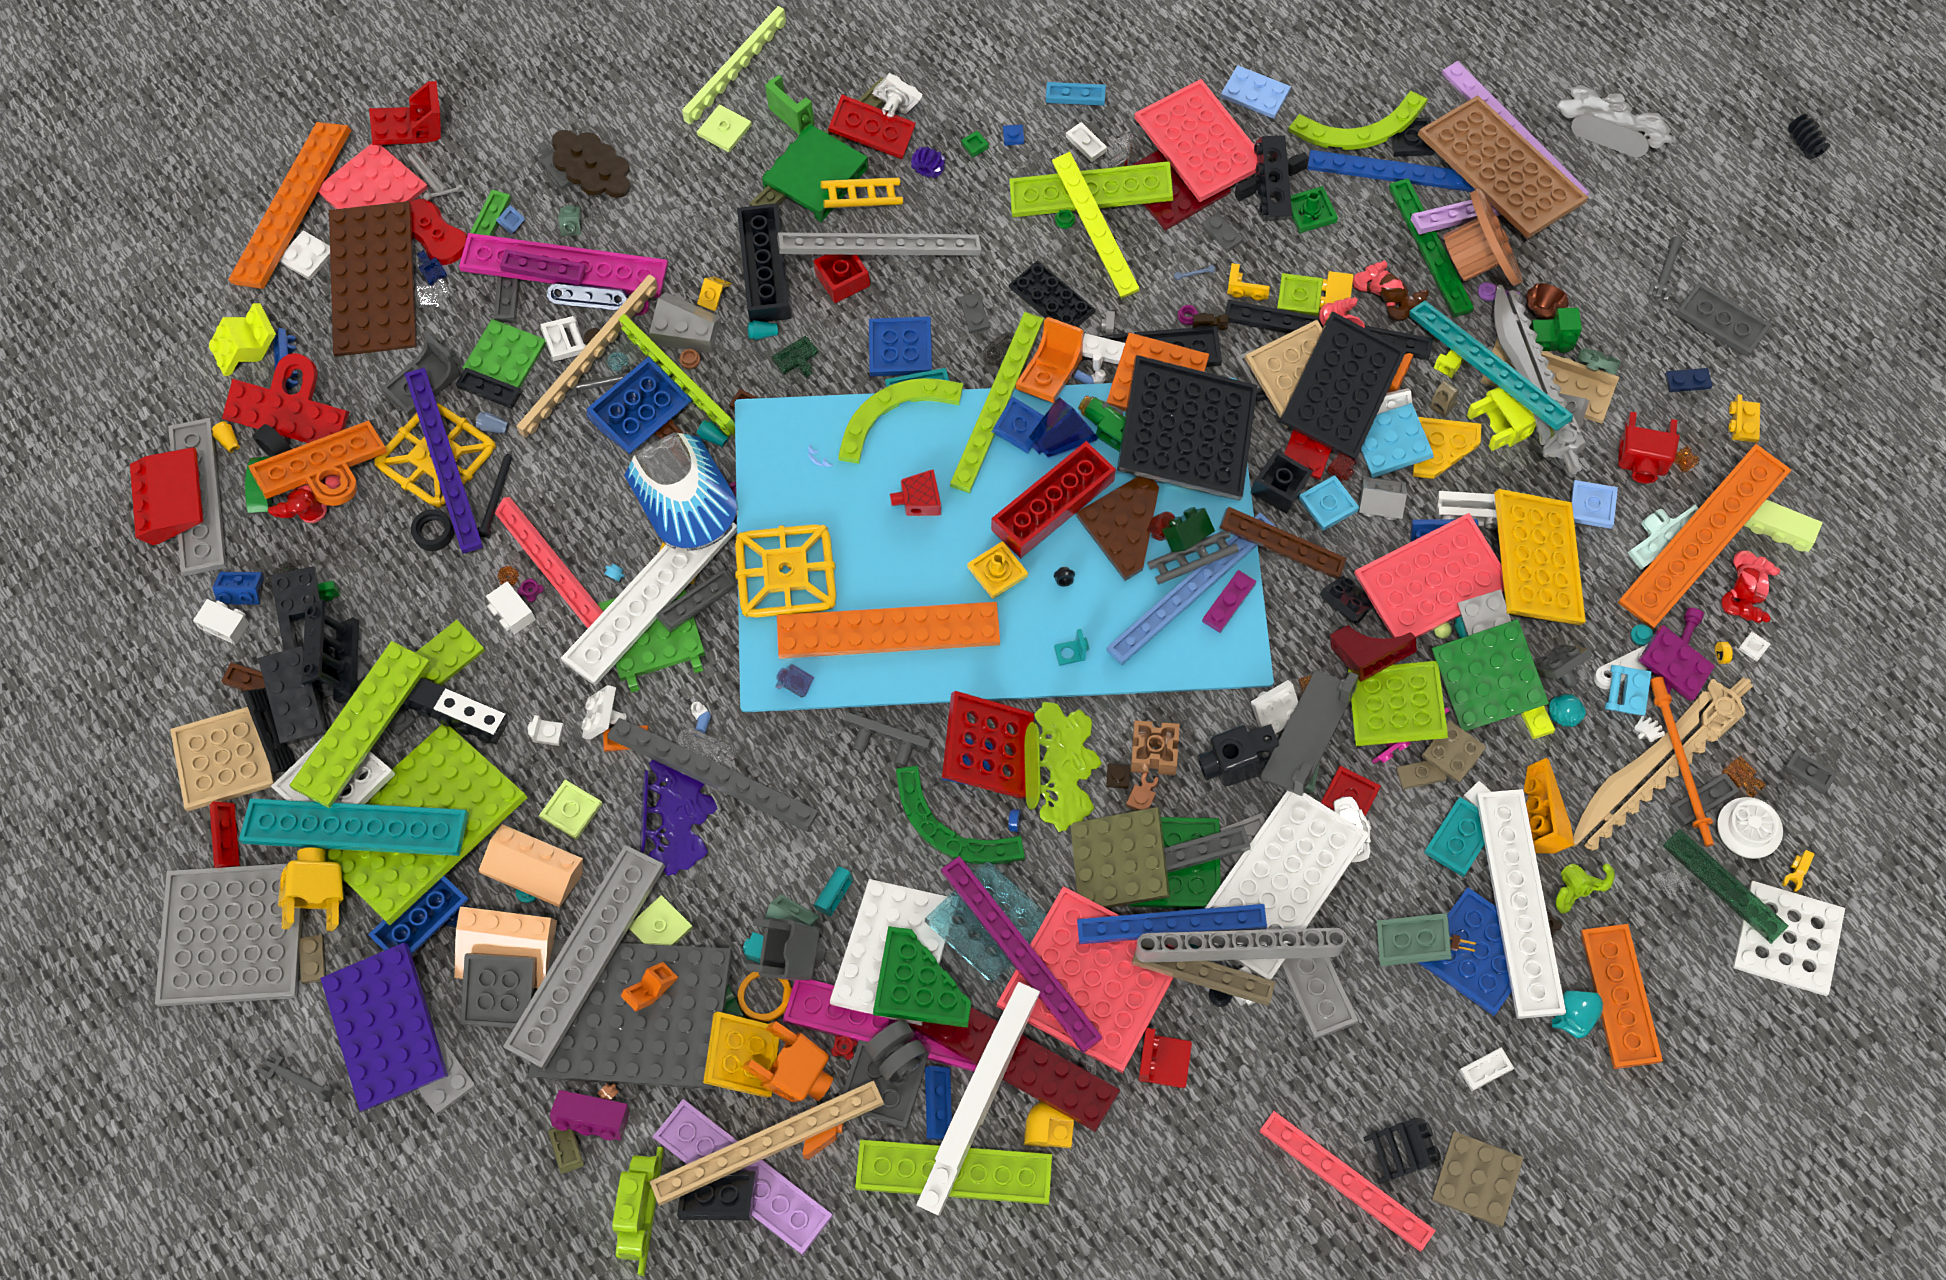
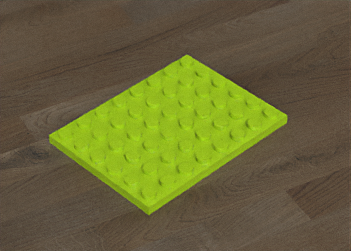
M441 724L392 769L395 775L365 804L467 810L469 815L459 856L320 848L325 850V862L339 863L341 865L342 879L389 926L528 798L524 792L450 726L447 727Z

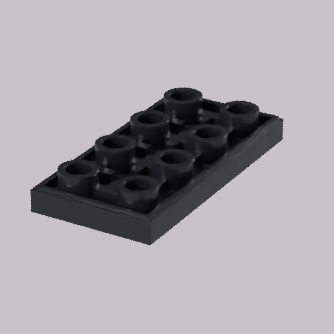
M1038 260L1009 284V288L1045 319L1050 317L1079 327L1096 312L1092 305Z

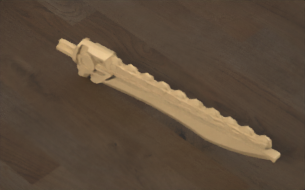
M1743 677L1731 689L1724 687L1721 683H1717L1715 679H1711L1707 686V692L1703 691L1698 699L1675 723L1680 740L1682 741L1698 725L1700 711L1708 702L1710 703L1700 717V729L1683 745L1689 765L1692 764L1693 752L1698 754L1704 753L1706 741H1717L1718 738L1745 715V708L1741 703V697L1753 687L1750 679ZM1668 732L1641 756L1611 775L1602 784L1580 818L1573 835L1574 845L1572 847H1576L1604 820L1606 823L1584 845L1588 850H1597L1600 837L1605 839L1612 837L1613 825H1618V827L1625 825L1627 812L1631 814L1639 812L1640 800L1645 802L1651 801L1653 789H1664L1667 776L1671 778L1679 776V764L1676 754H1674L1614 815L1610 813L1674 749Z

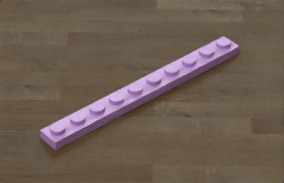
M1459 61L1442 70V75L1468 101L1477 95L1482 98L1587 196L1589 195V191Z

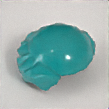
M1565 693L1555 696L1549 702L1550 718L1563 727L1576 726L1586 715L1585 706L1573 694Z

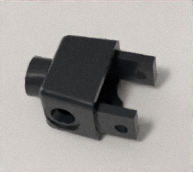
M1271 724L1249 732L1245 725H1241L1213 736L1210 740V751L1197 755L1206 781L1219 777L1223 786H1231L1258 777V773L1265 768L1270 757L1264 758L1262 754L1269 752L1272 755L1274 748L1279 747V742ZM1265 737L1271 738V740L1268 739V740L1263 741V739H1264Z

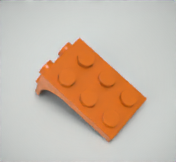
M1046 317L1038 350L1016 382V390L1054 403L1082 360L1083 330Z

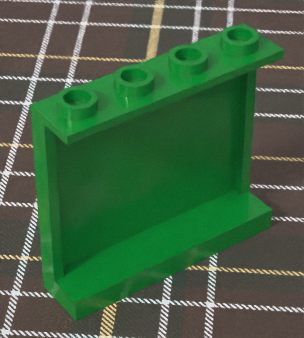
M809 124L806 129L800 132L794 143L787 147L786 152L776 159L773 167L764 173L762 178L764 189L767 186L773 188L814 212L815 219L822 223L834 208H824V200L830 199L828 189H821V181L859 179L869 168L868 157ZM836 188L837 198L842 199L848 192V189Z

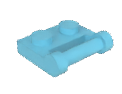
M1611 665L1610 672H1612L1609 699L1608 703L1606 702L1605 710L1645 716L1651 671ZM1621 674H1624L1626 677L1622 705H1619L1617 702Z

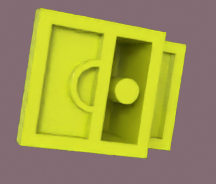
M253 303L246 317H223L219 326H217L216 332L209 342V349L213 353L223 376L231 375L238 362L261 361L274 339L276 333L261 303Z

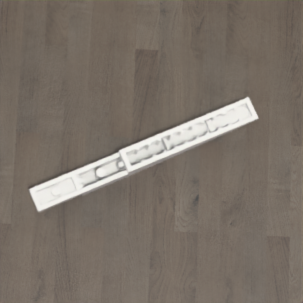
M1018 982L950 1123L917 1206L938 1216L941 1215L978 1128L983 1124L1040 995V991Z

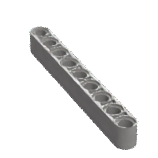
M1340 928L1146 933L1138 938L1135 955L1138 960L1146 963L1336 957L1342 953L1347 942V935ZM1330 940L1337 941L1339 945L1332 944ZM1288 941L1293 946H1286L1283 942ZM1306 941H1313L1316 945H1309ZM1260 942L1267 943L1269 947H1263ZM1236 943H1243L1246 947L1241 948ZM1189 944H1195L1199 948L1192 949ZM1212 944H1220L1223 948H1216ZM1147 945L1151 947L1152 950H1144L1142 946ZM1166 945H1172V946H1174L1176 949L1170 950V949L1166 948L1165 946H1166Z

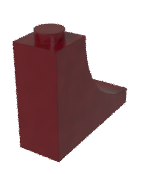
M1347 625L1330 634L1331 649L1352 673L1358 675L1360 682L1417 652L1416 637L1411 632L1395 638L1382 639L1365 636Z

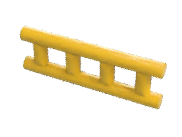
M900 178L821 181V189H828L830 199L824 200V208L902 205L903 197H896L894 186L900 185ZM886 186L888 197L876 198L875 187ZM856 187H867L868 198H857ZM836 188H847L849 199H838Z

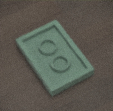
M1447 913L1377 921L1381 966L1452 959Z

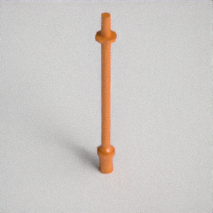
M1653 678L1650 681L1655 697L1653 701L1656 706L1661 708L1697 819L1692 823V826L1700 829L1705 847L1713 846L1714 841L1709 829L1713 819L1705 817L1669 706L1672 697L1667 692L1664 678Z

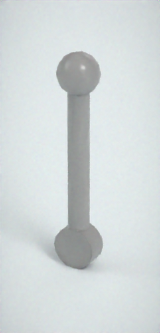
M458 185L456 188L431 194L426 192L423 198L430 200L432 197L453 192L459 193L465 189L463 185Z

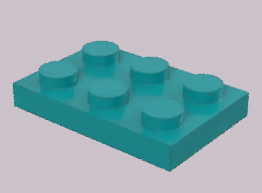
M1459 797L1424 851V854L1463 878L1485 845L1478 807Z

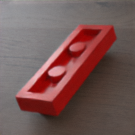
M213 801L209 804L214 868L239 867L235 803Z

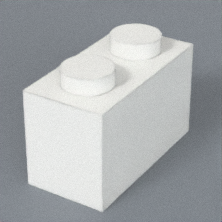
M505 582L486 596L489 602L487 608L493 616L497 614L500 616L501 620L499 622L505 631L510 629L515 635L536 620L532 611L508 582Z
M208 599L193 620L199 629L234 645L237 644L250 624L245 618L246 614L238 609L230 610L224 603L220 601L213 602Z

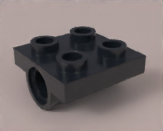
M1344 575L1323 588L1320 593L1324 601L1334 609L1339 610L1343 616L1355 625L1359 624L1366 614L1374 608L1365 591L1361 590L1351 579L1346 578Z

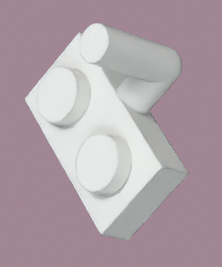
M1085 333L1082 356L1093 358L1092 367L1095 371H1098L1103 361L1119 364L1125 343Z

